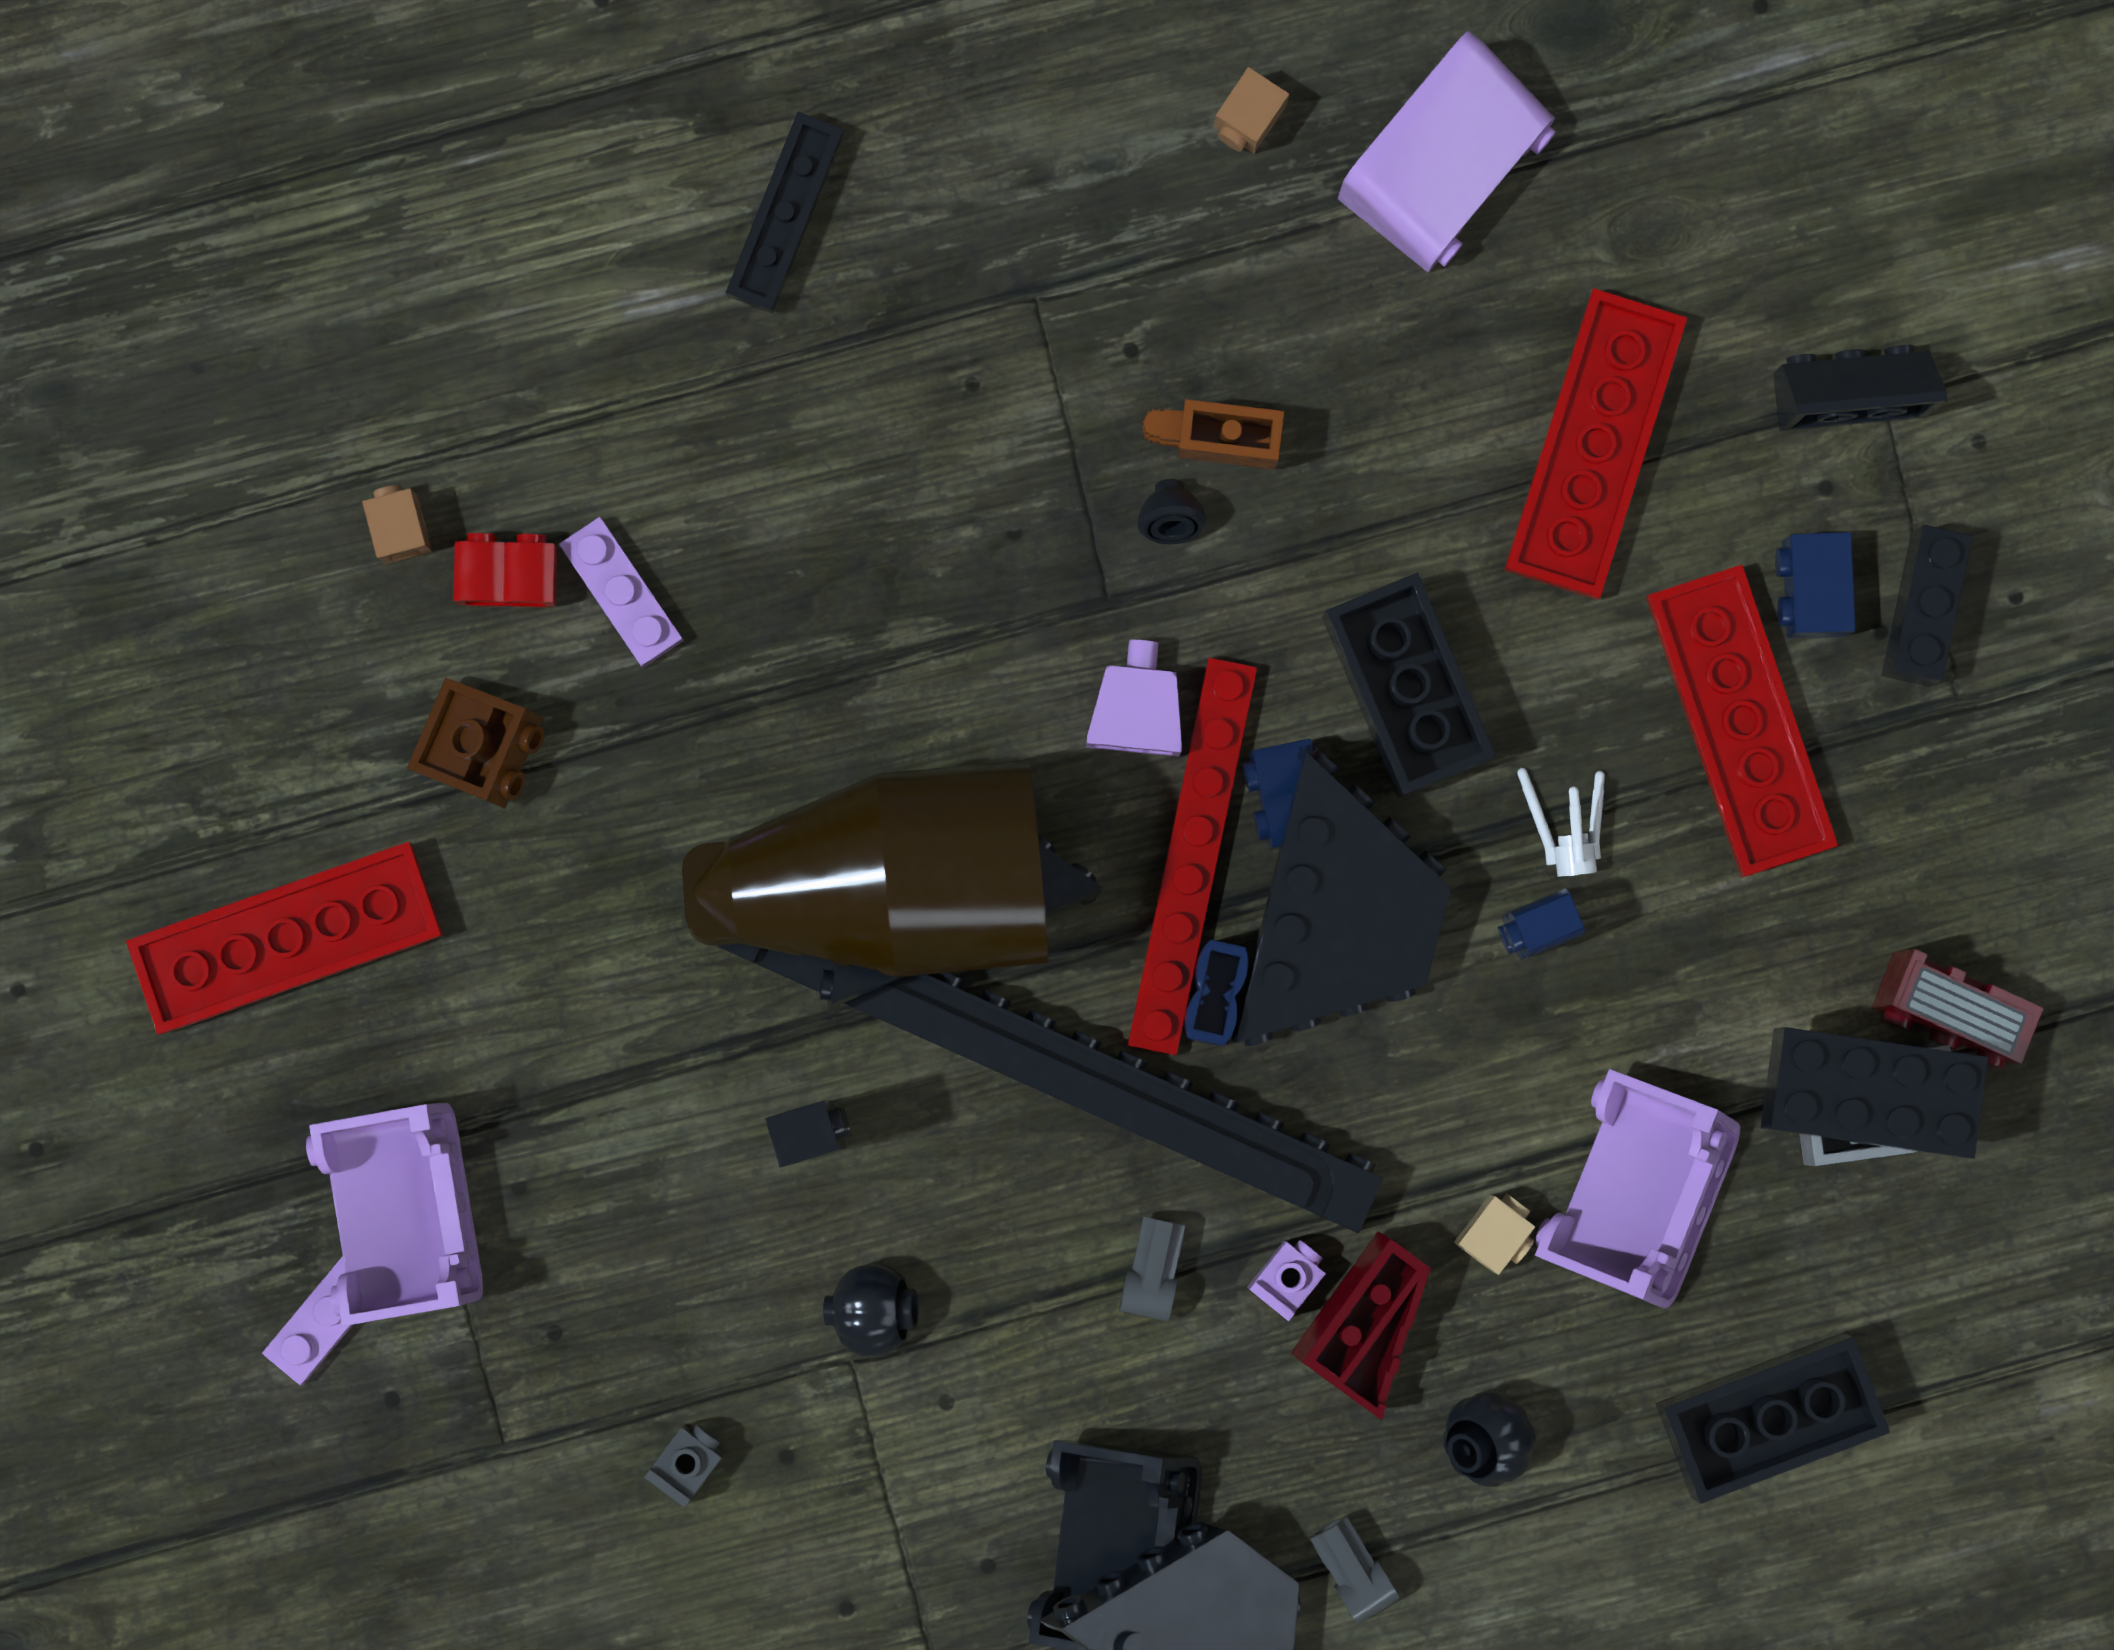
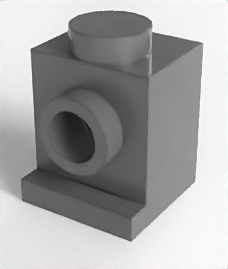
M698 1424L693 1430L684 1425L644 1478L685 1508L725 1455L717 1449L721 1441ZM689 1454L694 1458L695 1468L693 1471L683 1472L679 1469L677 1460L680 1455Z

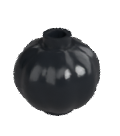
M879 1263L857 1266L840 1278L833 1295L825 1296L823 1303L825 1325L834 1326L841 1344L849 1351L867 1357L885 1355L894 1351L906 1341L908 1330H915L917 1328L919 1319L917 1291L915 1289H907L905 1277L890 1266Z
M1493 1391L1477 1393L1455 1404L1449 1412L1446 1420V1430L1443 1433V1446L1455 1471L1461 1476L1469 1478L1473 1483L1484 1487H1498L1523 1475L1530 1466L1533 1458L1532 1451L1536 1444L1534 1428L1529 1422L1523 1407L1517 1402L1509 1400L1503 1394Z

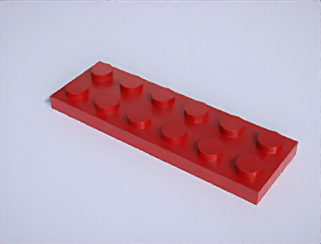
M1595 288L1592 289L1504 571L1595 600L1600 599L1687 317Z
M1741 564L1646 596L1649 610L1740 877L1743 878L1837 847L1838 843L1743 565Z
M408 841L126 940V944L157 1035H163L444 935L413 844Z

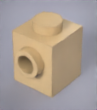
M1506 1194L1500 1200L1496 1196L1489 1195L1454 1243L1491 1272L1499 1275L1510 1260L1517 1264L1529 1251L1534 1243L1529 1234L1535 1226L1525 1219L1530 1211L1514 1198Z

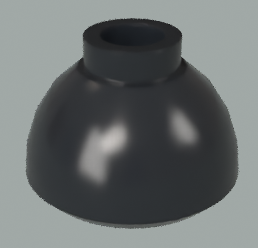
M1165 479L1155 485V492L1148 496L1143 503L1138 517L1139 532L1145 538L1159 544L1171 545L1190 541L1202 533L1207 526V518L1201 502L1190 491L1184 489L1183 482L1176 479Z

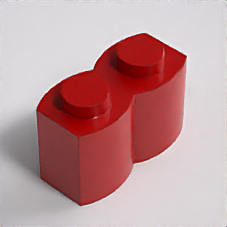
M468 533L467 541L455 542L453 601L460 606L556 607L558 548L554 543H546L547 536L541 534H518L516 542L503 543L497 542L496 534Z

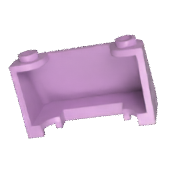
M1468 30L1355 163L1342 183L1338 200L1428 273L1437 262L1445 267L1463 245L1457 239L1463 227L1522 156H1525L1530 150L1538 155L1555 135L1556 131L1550 127L1555 117L1486 44Z
M1609 1069L1606 1078L1601 1079L1596 1085L1591 1099L1592 1107L1596 1108V1117L1602 1122L1566 1214L1556 1213L1552 1219L1546 1218L1541 1223L1536 1235V1245L1538 1248L1535 1256L1648 1303L1667 1309L1672 1305L1681 1289L1739 1141L1740 1125L1717 1109Z
M424 1104L309 1125L311 1136H308L306 1139V1151L309 1162L312 1166H318L321 1173L330 1174L346 1273L338 1277L337 1285L331 1288L330 1297L333 1311L336 1316H340L342 1326L456 1307L480 1301L483 1294L482 1271L458 1126L450 1104Z

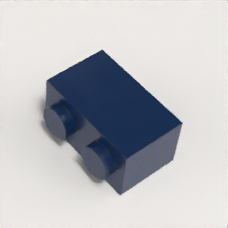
M1851 532L1789 535L1782 541V547L1776 549L1775 554L1777 577H1784L1785 597H1779L1778 622L1779 626H1786L1787 639L1846 637L1855 632Z

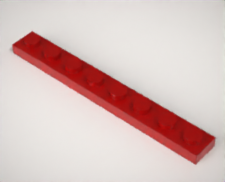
M1208 658L1127 1046L1174 1056L1177 1055L1257 667Z

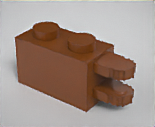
M1185 399L1183 411L1169 409L1160 411L1159 408L1158 410L1153 409L1151 412L1148 411L1145 420L1142 421L1144 426L1141 429H1143L1144 439H1147L1148 443L1153 442L1154 445L1159 443L1161 446L1178 447L1177 458L1275 470L1279 459L1284 411Z

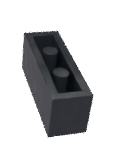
M1922 525L1911 533L1883 664L1882 677L1927 687L1943 680L1973 535L1928 525Z
M823 1100L765 1118L779 1168L845 1149L847 1147L844 1138L852 1136L844 1107L835 1108L833 1100Z

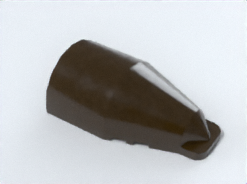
M1029 760L878 773L729 838L726 842L705 843L695 846L687 853L683 860L682 877L685 918L690 934L696 941L704 945L716 946L741 943L800 957L804 954L832 960L833 964L846 967L855 965L878 970L880 974L892 977L1048 963L1041 860Z

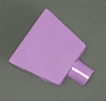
M1129 640L1127 667H1106L1087 735L1086 748L1180 756L1182 743L1176 672L1156 670L1159 643L1147 640Z

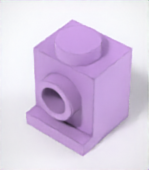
M1301 1240L1294 1247L1283 1241L1247 1288L1289 1321L1326 1274L1317 1267L1323 1258ZM1287 1268H1295L1300 1274L1298 1284L1293 1287H1287L1281 1281L1282 1272Z

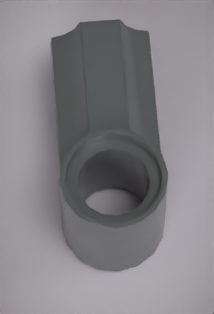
M1143 1216L1132 1268L1129 1267L1127 1271L1119 1312L1165 1322L1169 1321L1178 1280L1174 1276L1178 1258H1180L1185 1225Z
M1346 1515L1327 1524L1310 1536L1319 1557L1337 1583L1334 1586L1357 1625L1400 1600L1377 1560L1373 1561Z

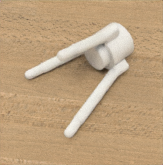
M1520 768L1517 774L1545 848L1546 864H1556L1557 877L1597 872L1596 859H1601L1599 840L1605 774L1602 771H1598L1595 774L1589 838L1588 833H1582L1579 790L1573 786L1569 789L1571 835L1558 836L1559 846H1556L1527 770Z

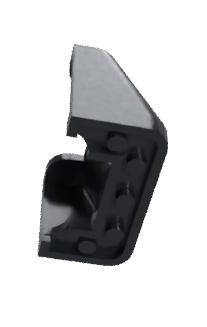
M1071 1440L1053 1441V1449L1050 1451L1046 1461V1474L1051 1478V1483L1055 1489L1065 1491L1053 1590L1043 1592L1029 1607L1027 1623L1030 1628L1029 1643L1062 1650H1086L1061 1631L1049 1628L1039 1620L1054 1612L1053 1607L1060 1600L1073 1595L1081 1596L1096 1587L1095 1582L1101 1576L1112 1571L1125 1570L1137 1563L1136 1558L1143 1551L1156 1546L1164 1547L1178 1538L1177 1534L1181 1529L1190 1524L1197 1523L1202 1483V1468L1198 1458L1175 1453Z

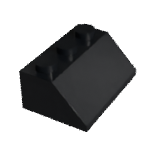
M1914 345L1888 347L1884 349L1885 355L1867 357L1863 349L1846 350L1836 353V359L1823 361H1817L1816 354L1794 355L1787 357V364H1782L1773 373L1779 431L1926 418L1947 401V392L1931 352H1915Z

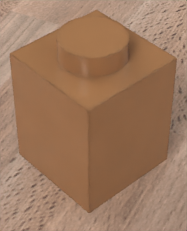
M1248 67L1215 115L1214 128L1219 131L1217 134L1218 138L1236 151L1241 152L1243 148H1246L1255 154L1286 108L1289 93Z
M400 484L382 487L373 492L374 498L362 501L376 557L383 564L387 565L433 552L419 497L411 488L403 490V486Z

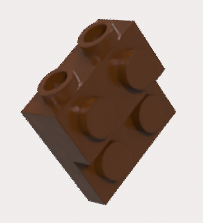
M445 677L407 769L505 809L508 801L515 800L524 788L525 776L521 770L528 754L536 753L543 743L544 729L540 725L544 717L526 708Z

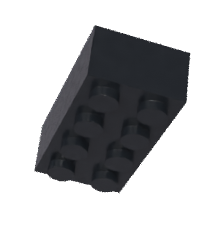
M1418 572L1325 611L1322 616L1323 622L1398 799L1488 763L1496 757Z
M1788 1027L1774 1028L1761 1129L1975 1159L1988 1057Z
M1842 1333L1655 1403L1690 1497L1700 1504L1890 1433L1855 1338Z

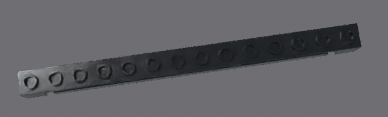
M741 943L717 945V947L817 992H820L822 970H831L832 960L804 954L800 957ZM936 973L935 977L927 974L905 976L844 1002V1004L1356 1233H1360L1383 1178L1373 1174L1376 1164L1352 1153H1348L1345 1161L1327 1153L1330 1144L1305 1132L1302 1133L1300 1140L1281 1133L1284 1123L1257 1112L1254 1120L1238 1114L1235 1112L1239 1105L1236 1101L1211 1091L1208 1100L1191 1093L1190 1089L1193 1082L1168 1071L1165 1072L1163 1079L1144 1072L1148 1062L1121 1050L1117 1059L1098 1051L1102 1044L1101 1041L1076 1030L1070 1039L1053 1031L1056 1021L1032 1010H1029L1026 1018H1023L1007 1010L1011 1001L987 990H983L980 998L962 990L965 981L949 973Z

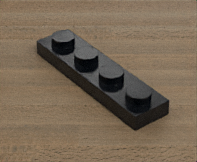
M797 112L725 292L727 297L773 314L844 136L842 128Z

